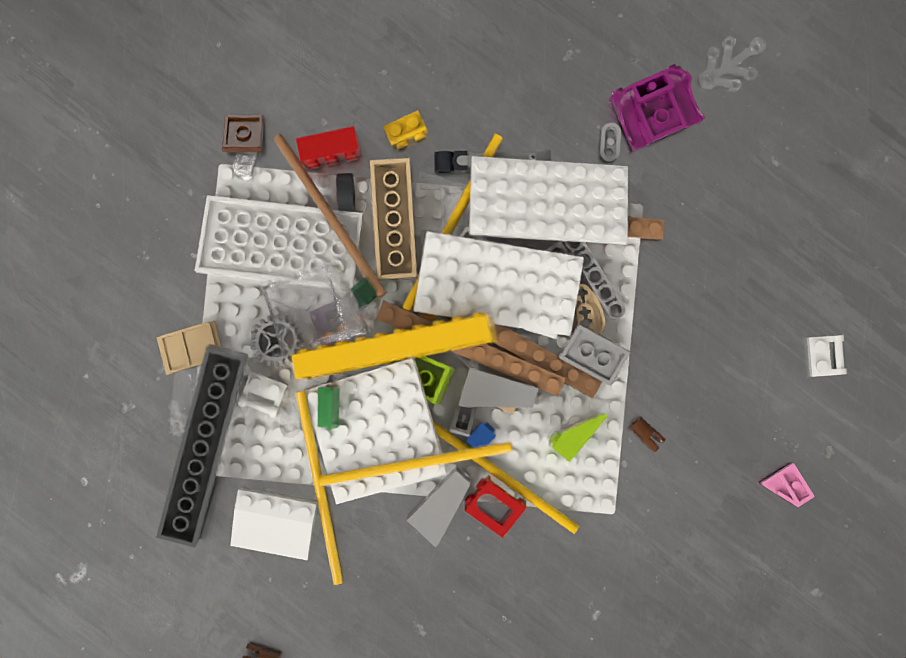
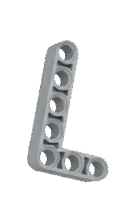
M559 241L545 250L552 252L553 249H560L562 254L578 257L586 255L589 258L588 265H583L581 275L589 288L595 293L604 312L611 319H618L624 315L625 306L585 242H579L578 248H571L569 241ZM591 272L599 274L598 282H593L590 279ZM602 288L609 290V298L604 299L601 297L600 291ZM612 305H617L620 308V313L617 316L611 313Z

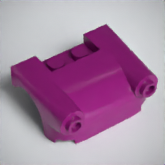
M673 64L661 72L629 85L624 90L621 87L611 92L612 96L609 98L632 152L679 130L700 123L705 119L692 93V77L681 66L676 67Z

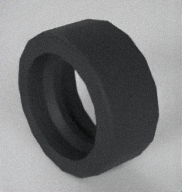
M339 173L336 176L338 210L353 211L355 210L353 173Z

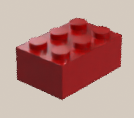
M354 126L296 138L300 162L305 168L308 167L309 170L320 168L321 164L326 163L328 166L339 164L340 160L345 159L347 162L358 160L359 156H362L358 135Z

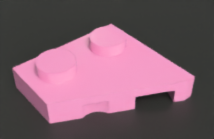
M790 463L760 482L761 485L797 507L815 497L794 463Z

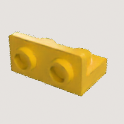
M418 110L383 126L392 148L397 147V149L407 146L408 141L413 139L418 141L424 138L425 134L428 133V129Z

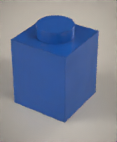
M481 422L470 436L466 438V441L474 448L487 446L496 437L494 434L496 429L488 422L485 425Z

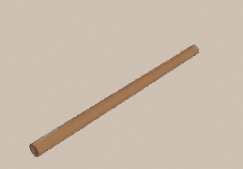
M277 135L274 141L377 297L381 298L387 292L283 135Z

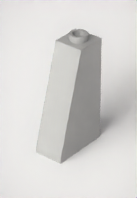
M470 367L458 406L533 408L534 404L538 405L541 393H538V388Z
M456 466L407 517V521L435 548L441 541L471 484L470 474L464 468L460 470Z

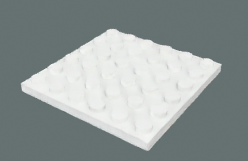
M415 358L304 390L327 474L442 454ZM318 387L340 388L338 428L328 430L325 427H317ZM440 464L330 485L335 502L339 504L447 474L448 471L446 464Z

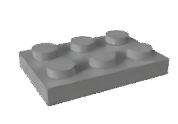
M578 323L561 351L559 358L611 386L631 352Z

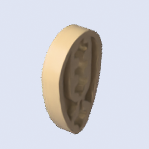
M579 284V290L582 288L583 291H587V294L584 295V303H582L581 296H577L571 334L578 323L581 324V321L584 320V316L579 314V311L583 309L582 307L590 311V314H587V319L591 320L588 328L601 334L605 327V317L601 304L595 293L587 285Z

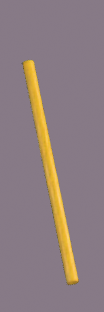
M494 134L482 157H494L503 137ZM470 181L441 234L451 236L470 201ZM419 276L402 308L410 312L415 305Z
M300 391L296 392V398L334 585H339L343 583V577L325 487L319 484V476H322L306 392Z
M433 420L439 437L459 451L471 449L469 445ZM485 457L471 459L570 532L576 533L579 528L578 524Z
M511 441L322 475L319 476V484L323 486L513 451Z

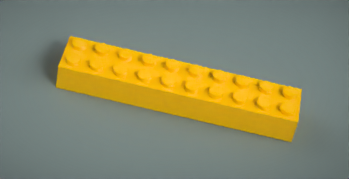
M484 312L472 314V318L469 319L461 316L452 318V322L449 323L444 322V320L433 322V326L430 327L425 325L413 326L411 331L398 329L393 331L394 334L378 333L374 334V338L359 337L355 338V342H336V346L320 345L316 347L317 350L301 349L298 350V354L292 355L295 378L309 380L496 342L498 340L494 319L484 314Z

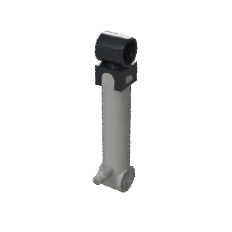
M437 151L434 153L435 173L444 174L471 172L472 156L482 157L484 152ZM551 151L496 152L493 158L551 161Z

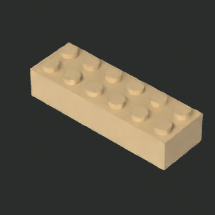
M410 158L370 160L377 279L379 281L416 279L418 277Z

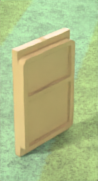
M216 321L205 322L157 337L166 375L202 365L206 347L209 344L222 347Z

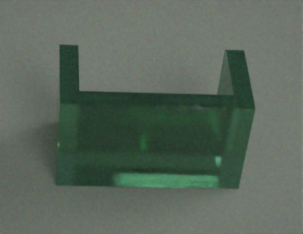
M364 277L346 293L361 310L377 297V291Z

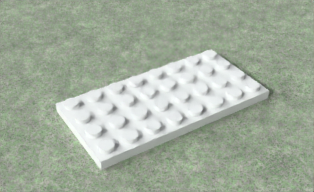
M472 156L469 235L626 244L628 239V166Z
M207 195L195 266L196 273L345 290L354 289L357 265L319 208ZM332 209L359 250L363 213Z
M426 232L414 311L454 318L464 316V318L468 319L472 318V314L484 312V314L493 317L494 324L571 336L584 257Z

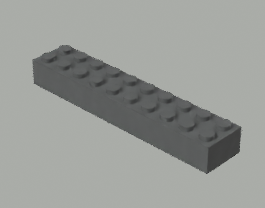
M209 344L206 347L156 538L196 547L249 354Z

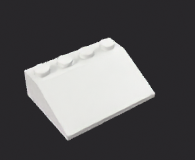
M242 487L238 490L230 546L308 560L318 503L316 501Z

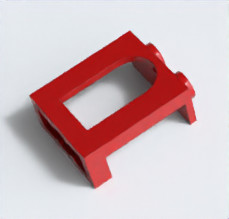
M488 474L485 479L482 478L477 483L476 491L473 494L470 493L464 500L465 512L503 538L527 509L526 501L521 497L516 499L491 481V476ZM490 494L510 508L500 522L494 520L478 507L477 500L481 495Z

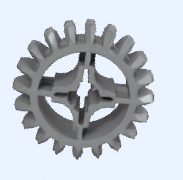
M278 314L275 315L274 321L270 315L267 316L268 322L261 319L262 327L255 324L258 332L251 331L252 335H256V339H250V342H256V345L251 347V350H258L254 356L259 357L262 355L259 362L263 363L267 359L266 366H270L272 361H274L275 368H278L279 361L282 367L286 366V359L289 363H293L291 356L297 354L295 350L302 349L297 346V343L304 342V340L297 339L298 336L303 335L302 332H295L299 325L292 327L293 319L286 323L287 316H283L280 321ZM273 325L284 326L276 334L266 330ZM288 330L292 336L291 348L285 342ZM263 335L268 339L266 351H264L261 342ZM280 336L282 345H273V338L271 337L278 338ZM277 348L287 352L285 355L277 358L270 356Z

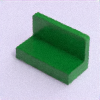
M318 387L317 427H325L328 430L339 427L340 388Z

